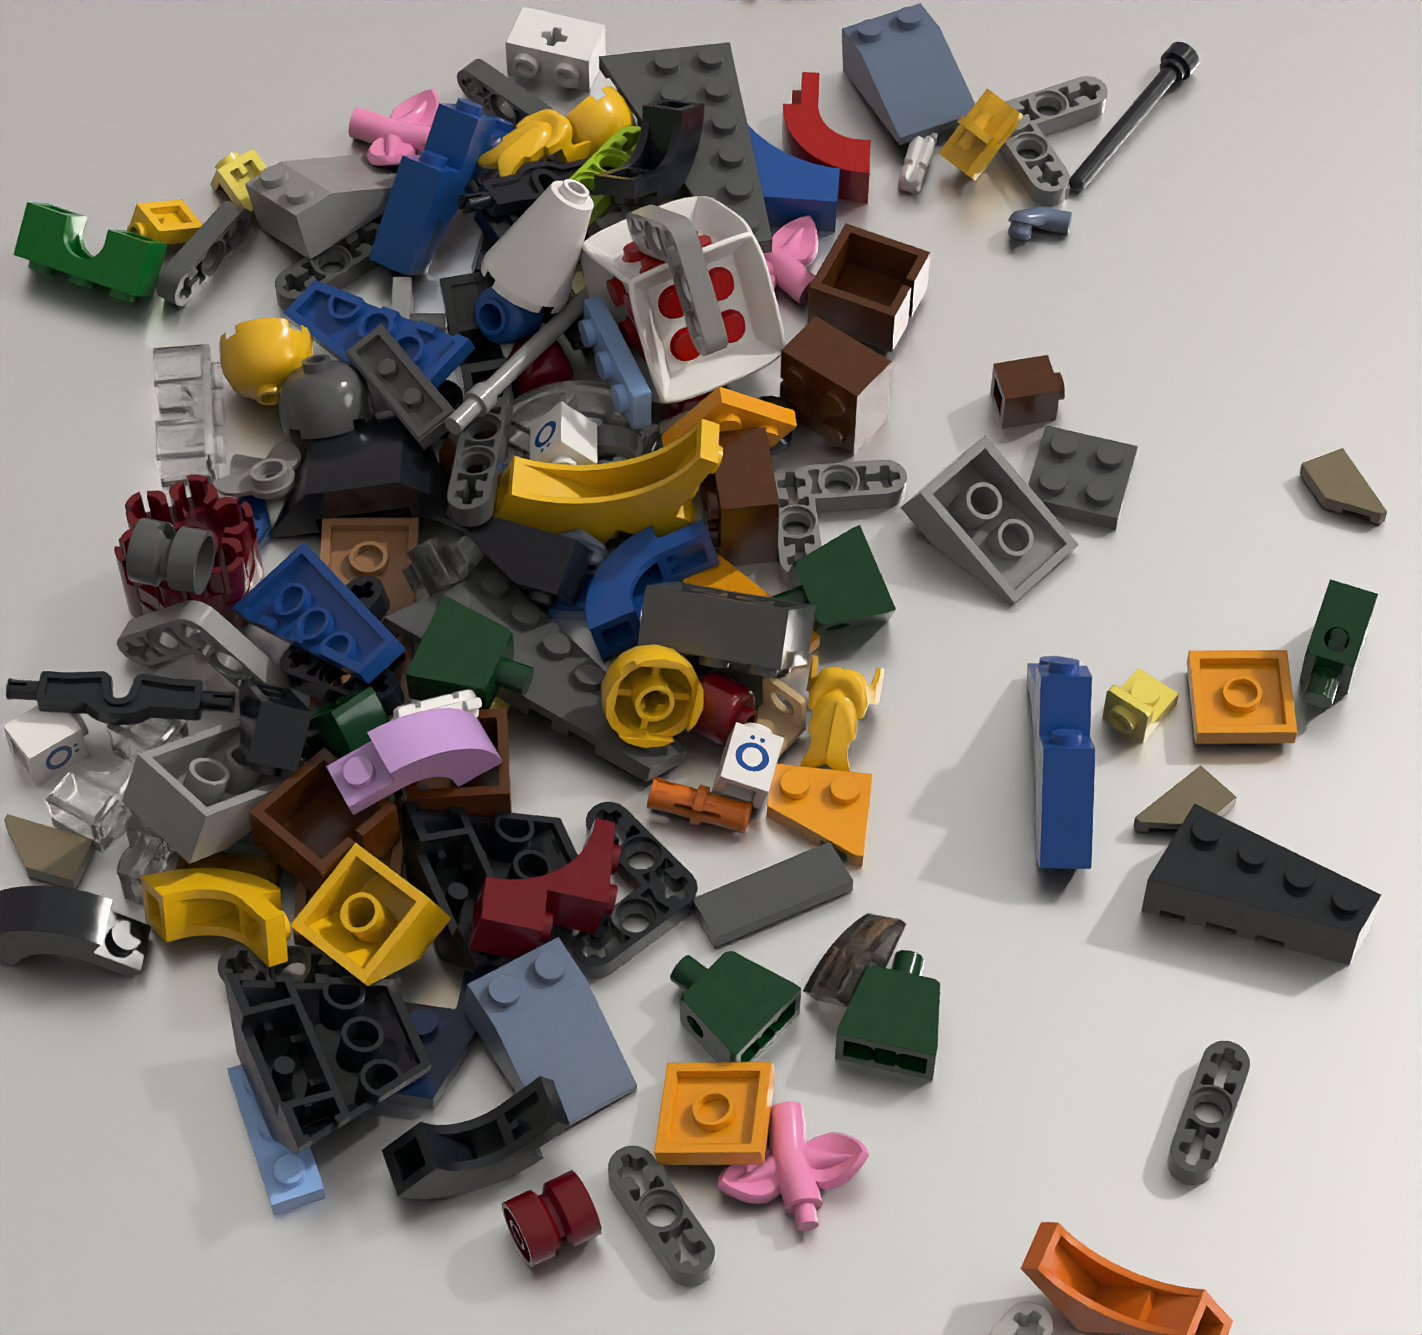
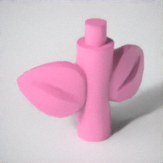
M435 89L425 90L410 97L392 111L390 118L366 109L355 108L349 122V136L372 144L367 150V159L370 164L377 166L400 165L402 155L421 154L439 105Z
M810 215L794 219L777 230L772 235V252L763 253L773 288L775 289L776 285H778L802 306L808 304L809 286L815 277L806 267L813 263L819 245L816 225Z
M782 1102L771 1107L768 1128L770 1149H766L764 1164L727 1165L718 1177V1189L738 1200L752 1204L768 1203L781 1195L786 1213L795 1216L797 1229L803 1232L811 1231L819 1226L816 1211L823 1205L819 1189L832 1190L850 1181L867 1160L869 1152L866 1146L856 1138L838 1132H829L814 1137L807 1142L803 1106L798 1102Z

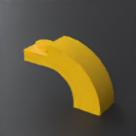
M219 868L176 869L141 876L145 922L166 942L192 936H222L243 943L268 967L288 962L286 941L291 938V927L286 914L282 911L280 888L275 884L256 875Z

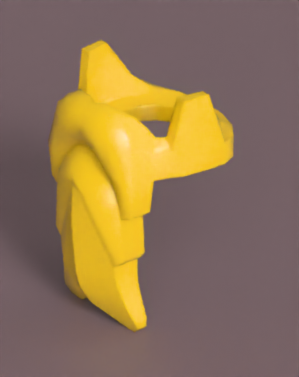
M544 109L524 117L516 125V129L503 136L502 141L496 147L480 156L478 165L482 168L499 169L500 177L516 174L517 170L526 163L538 161L539 159L547 161L550 158L549 156L555 152L558 156L559 164L586 159L590 155L591 141H582L573 145L571 142L573 129L569 120L555 110Z
M813 655L806 691H809L808 708L813 710L808 727L809 734L812 737L809 749L803 757L800 766L817 768L826 764L832 770L850 771L848 760L849 744L856 739L858 719L864 718L868 704L879 705L884 669L876 668L871 685L867 684L865 677L859 672L851 669H842L841 667H827L822 669L817 675L818 656Z

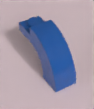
M703 520L660 538H657L653 527L650 526L628 538L602 562L590 583L585 604L586 621L602 660L637 646L646 585L680 581L720 564Z

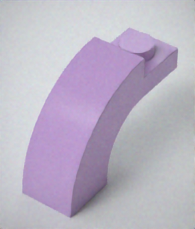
M438 708L397 718L367 732L371 739L369 743L326 767L352 814L355 815L414 782L432 777H446L452 779L460 787L501 764L503 761L477 717L460 709Z

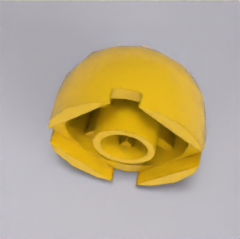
M613 86L602 88L601 90L606 96L598 101L592 95L588 96L566 116L573 129L572 144L591 141L590 155L587 158H590L622 127L636 126L630 106Z
M258 318L241 322L235 325L236 334L228 339L226 333L220 337L219 355L223 375L238 394L257 401L262 405L278 404L277 398L280 387L286 377L293 370L302 366L301 362L303 359L314 355L312 335L303 325H301V332L289 328V320L282 318Z
M656 644L641 645L623 652L608 667L601 683L602 709L611 728L627 744L642 748L662 747L674 742L673 736L681 733L685 728L689 732L696 725L703 710L704 690L692 665L677 651Z

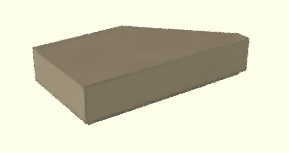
M1200 765L1135 817L1133 827L1140 832H1149V828L1178 830L1194 803L1222 817L1235 807L1237 797Z
M7 814L4 819L6 829L12 838L28 876L66 888L76 889L96 850L94 839Z

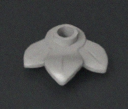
M283 440L271 449L266 459L235 454L230 464V475L219 478L212 483L217 491L225 496L240 497L253 495L266 501L280 500L296 485L297 480L294 471L302 462L301 452L293 443Z

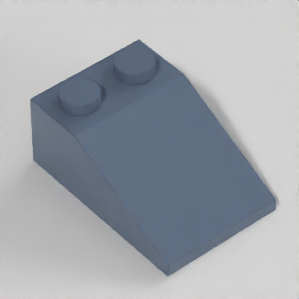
M921 3L842 28L843 71L899 145L911 142L917 136L923 138L932 135V132L938 133L959 126L960 124L957 121L961 115L966 117L975 105L940 27Z
M559 937L467 984L464 1013L516 1093L539 1076L553 1080L569 1123L572 1125L637 1089V1084L587 979Z

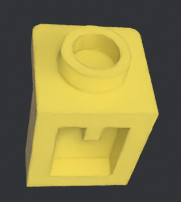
M254 148L241 156L237 152H233L220 160L215 166L217 171L210 185L215 192L223 188L233 203L250 210L252 215H254L255 213L245 183L260 175L267 166Z
M1138 668L1121 688L1117 685H1112L1107 691L1102 717L1109 721L1111 726L1120 733L1129 734L1144 743L1177 705L1179 693Z

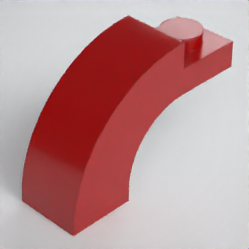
M802 72L801 90H792V104H783L782 144L784 152L813 164L840 168L838 198L856 203H868L871 140L845 137L830 129L822 120L818 109L820 73Z

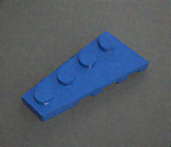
M316 280L283 312L289 322L301 331V325L306 327L312 335L313 341L339 361L353 367L355 366L344 352L382 324L436 389L475 349V346L467 337L459 334L452 336L441 332L435 325L422 320L419 323L402 317L396 310L385 306L378 308L365 303L363 298Z
M305 542L296 548L231 608L244 621L367 684L372 682L406 650Z

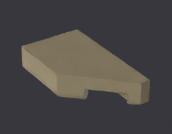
M1343 448L1301 464L1300 475L1323 508L1340 513L1345 509L1369 516L1370 522L1377 524L1385 522L1387 510Z

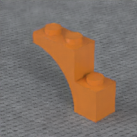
M1058 1222L1040 1223L1020 1268L1079 1332L1132 1335H1228L1233 1320L1205 1289L1167 1284L1125 1269L1086 1247Z

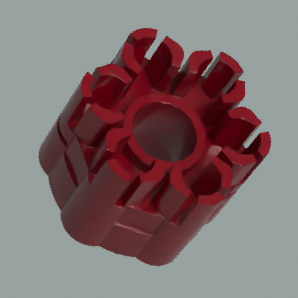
M199 474L186 475L191 497L187 498L184 483L180 480L170 487L169 495L172 504L170 507L168 506L166 495L162 491H147L149 512H145L140 492L132 495L125 504V514L129 530L125 531L118 540L120 546H115L114 548L131 615L136 618L184 601L196 600L215 609L236 629L246 626L248 622L241 619L231 608L259 583L264 572L251 506L244 501L239 507L238 498L225 496L219 499L217 489L213 483L209 484L208 477ZM141 518L169 522L174 526L175 532L183 526L212 531L215 537L214 565L208 584L201 594L195 595L172 590L166 580H163L156 587L132 582L128 579L126 572L128 545L135 525Z

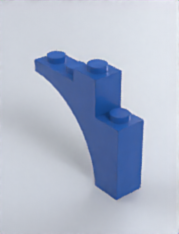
M458 98L456 104L439 103L424 150L421 151L420 155H402L369 259L407 276L427 274L439 243L459 209V196L468 194L464 189L472 180L476 181L478 178L481 179L490 170V168L479 166L478 159L482 154L496 147L502 141L503 136L513 130L514 124L499 117L482 114L484 107L470 100Z
M748 125L769 226L781 228L794 219L810 215L815 222L817 231L835 232L840 168L813 164L785 153L768 143Z
M1044 656L1039 658V663H1027V685L1032 709L1035 750V855L1040 868L1091 869L1095 747L1090 737L1092 675L1087 666H1080V661L1077 659L1061 656Z

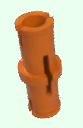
M656 776L652 782L647 801L648 809L653 808L690 818V824L700 826L701 822L739 831L742 834H745L753 802H745L711 793L708 786L700 784L698 789L662 780Z

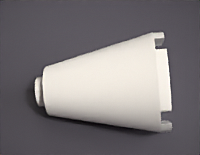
M572 179L554 181L490 248L481 262V272L485 277L487 271H489L495 279L492 288L499 295L514 305L539 313L543 306L553 307L551 314L558 313L565 306L569 298L594 207L593 200L589 196V190L580 182Z

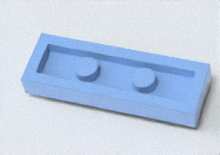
M602 295L585 299L584 320L578 323L580 337L585 348L592 347L595 353V365L599 377L602 381L608 379L611 385V395L616 411L619 414L625 413L633 430L650 426L652 393Z
M242 1065L228 1068L229 1079L273 1214L275 1215L326 1198L310 1146L296 1154L273 1140Z

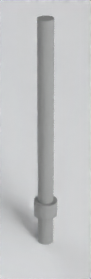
M586 286L484 383L475 384L463 396V403L445 420V426L451 433L459 434L476 417L485 416L497 404V397L584 314V300L589 299Z

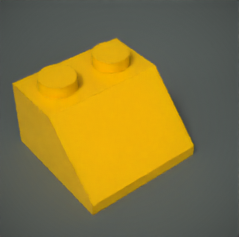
M355 843L290 926L365 985L369 986L419 960L450 921L451 917L429 897Z

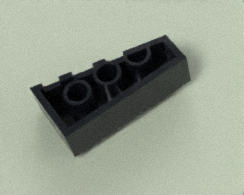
M1194 803L1147 880L1141 911L1160 915L1161 910L1185 916L1184 922L1205 927L1206 922L1228 927L1237 930V936L1256 940L1257 936L1283 942V948L1350 965L1372 927L1381 894Z

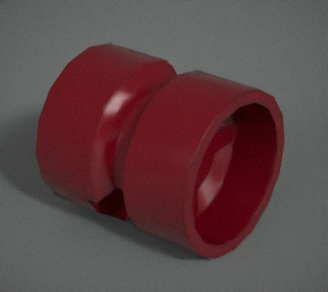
M573 1170L545 1182L542 1194L540 1195L532 1190H528L501 1204L509 1232L521 1256L530 1267H534L557 1256L560 1244L563 1242L573 1248L602 1234V1227L592 1199L583 1182Z

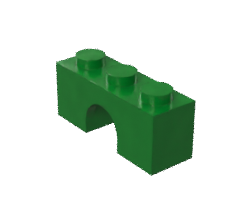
M27 202L13 255L29 260L28 268L54 275L56 270L68 273V281L70 283L86 288H95L96 283L109 287L108 295L123 301L135 302L136 296H154L167 243L129 230L108 229L103 248L96 256H93L88 252L83 241V231L87 216L49 203Z

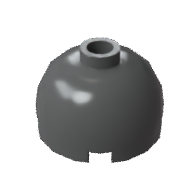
M325 354L313 355L303 359L301 362L302 366L293 370L280 387L277 398L278 413L282 430L285 435L290 437L291 429L300 430L301 439L327 438L354 430L353 420L364 415L365 423H367L375 414L372 396L363 376L355 367L342 361L330 360V357Z

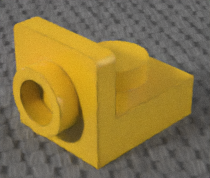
M179 199L137 203L127 230L169 245L186 243L203 224L186 203Z

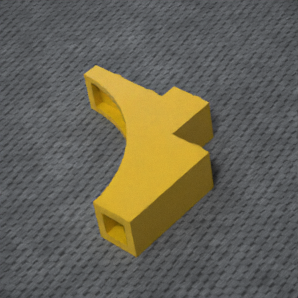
M701 419L690 431L669 445L651 453L618 462L564 465L538 462L514 456L501 473L492 517L555 534L574 529H583L604 545L609 539H615L620 530L635 535L652 526L657 538L693 524L696 515V505L692 503V499L708 474H714L720 466L723 456V448L719 446L720 424Z

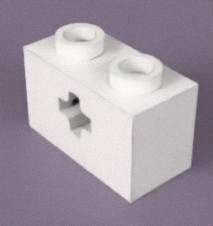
M522 6L505 42L507 73L590 92L600 70L599 56L606 55L605 25Z

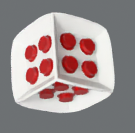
M708 196L682 198L658 207L686 216L697 232L728 337L727 348L707 356H702L698 353L689 335L668 263L638 250L631 238L627 219L604 228L584 241L580 254L589 298L602 295L652 393L651 401L660 404L692 399L711 392L719 386L723 387L751 375L781 357V350L785 347L784 331L778 303L766 260L750 226L742 217L721 202Z

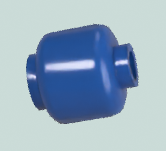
M489 286L480 293L476 301L475 318L482 335L490 342L499 345L511 344L539 331L543 323L544 308L542 307L539 313L528 311L514 305L499 295L492 286Z

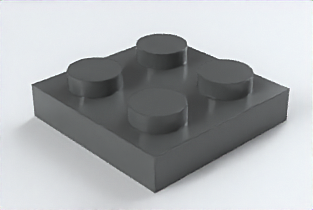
M1046 425L1028 486L1054 516L1116 530L1136 460L1138 446Z

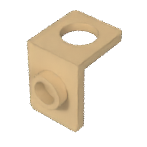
M765 676L763 678V704L756 710L758 712L757 724L768 727L774 735L784 738L779 754L780 757L806 730V699L776 677ZM776 692L784 696L790 702L793 709L784 705L777 697Z

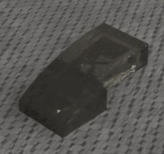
M870 913L863 915L849 926L830 946L812 972L803 992L817 1001L848 1007L866 968L873 965L883 968L887 967L906 923L897 918Z

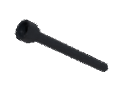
M1174 42L1163 53L1160 60V72L1070 177L1069 186L1072 190H1083L1172 83L1188 79L1196 70L1200 60L1198 54L1191 46L1184 42Z

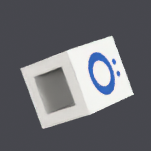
M561 401L530 427V460L564 465L597 464V424Z
M37 705L3 725L11 754L36 786L88 757L83 736L89 732L79 713L40 711Z
M736 722L727 738L711 793L745 802H753V807L759 809L769 792L784 738L774 735L764 725Z

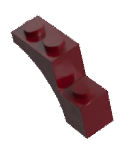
M595 818L581 853L570 863L552 873L528 879L486 877L473 909L469 949L517 959L536 949L538 943L546 944L552 925L595 934L603 915H612L617 899L618 887L617 885L610 884L611 875L616 873L621 854V846L614 844L615 822Z

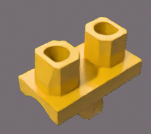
M987 88L967 116L961 115L957 122L960 125L940 150L939 154L976 181L1007 138L1018 127L1024 115Z

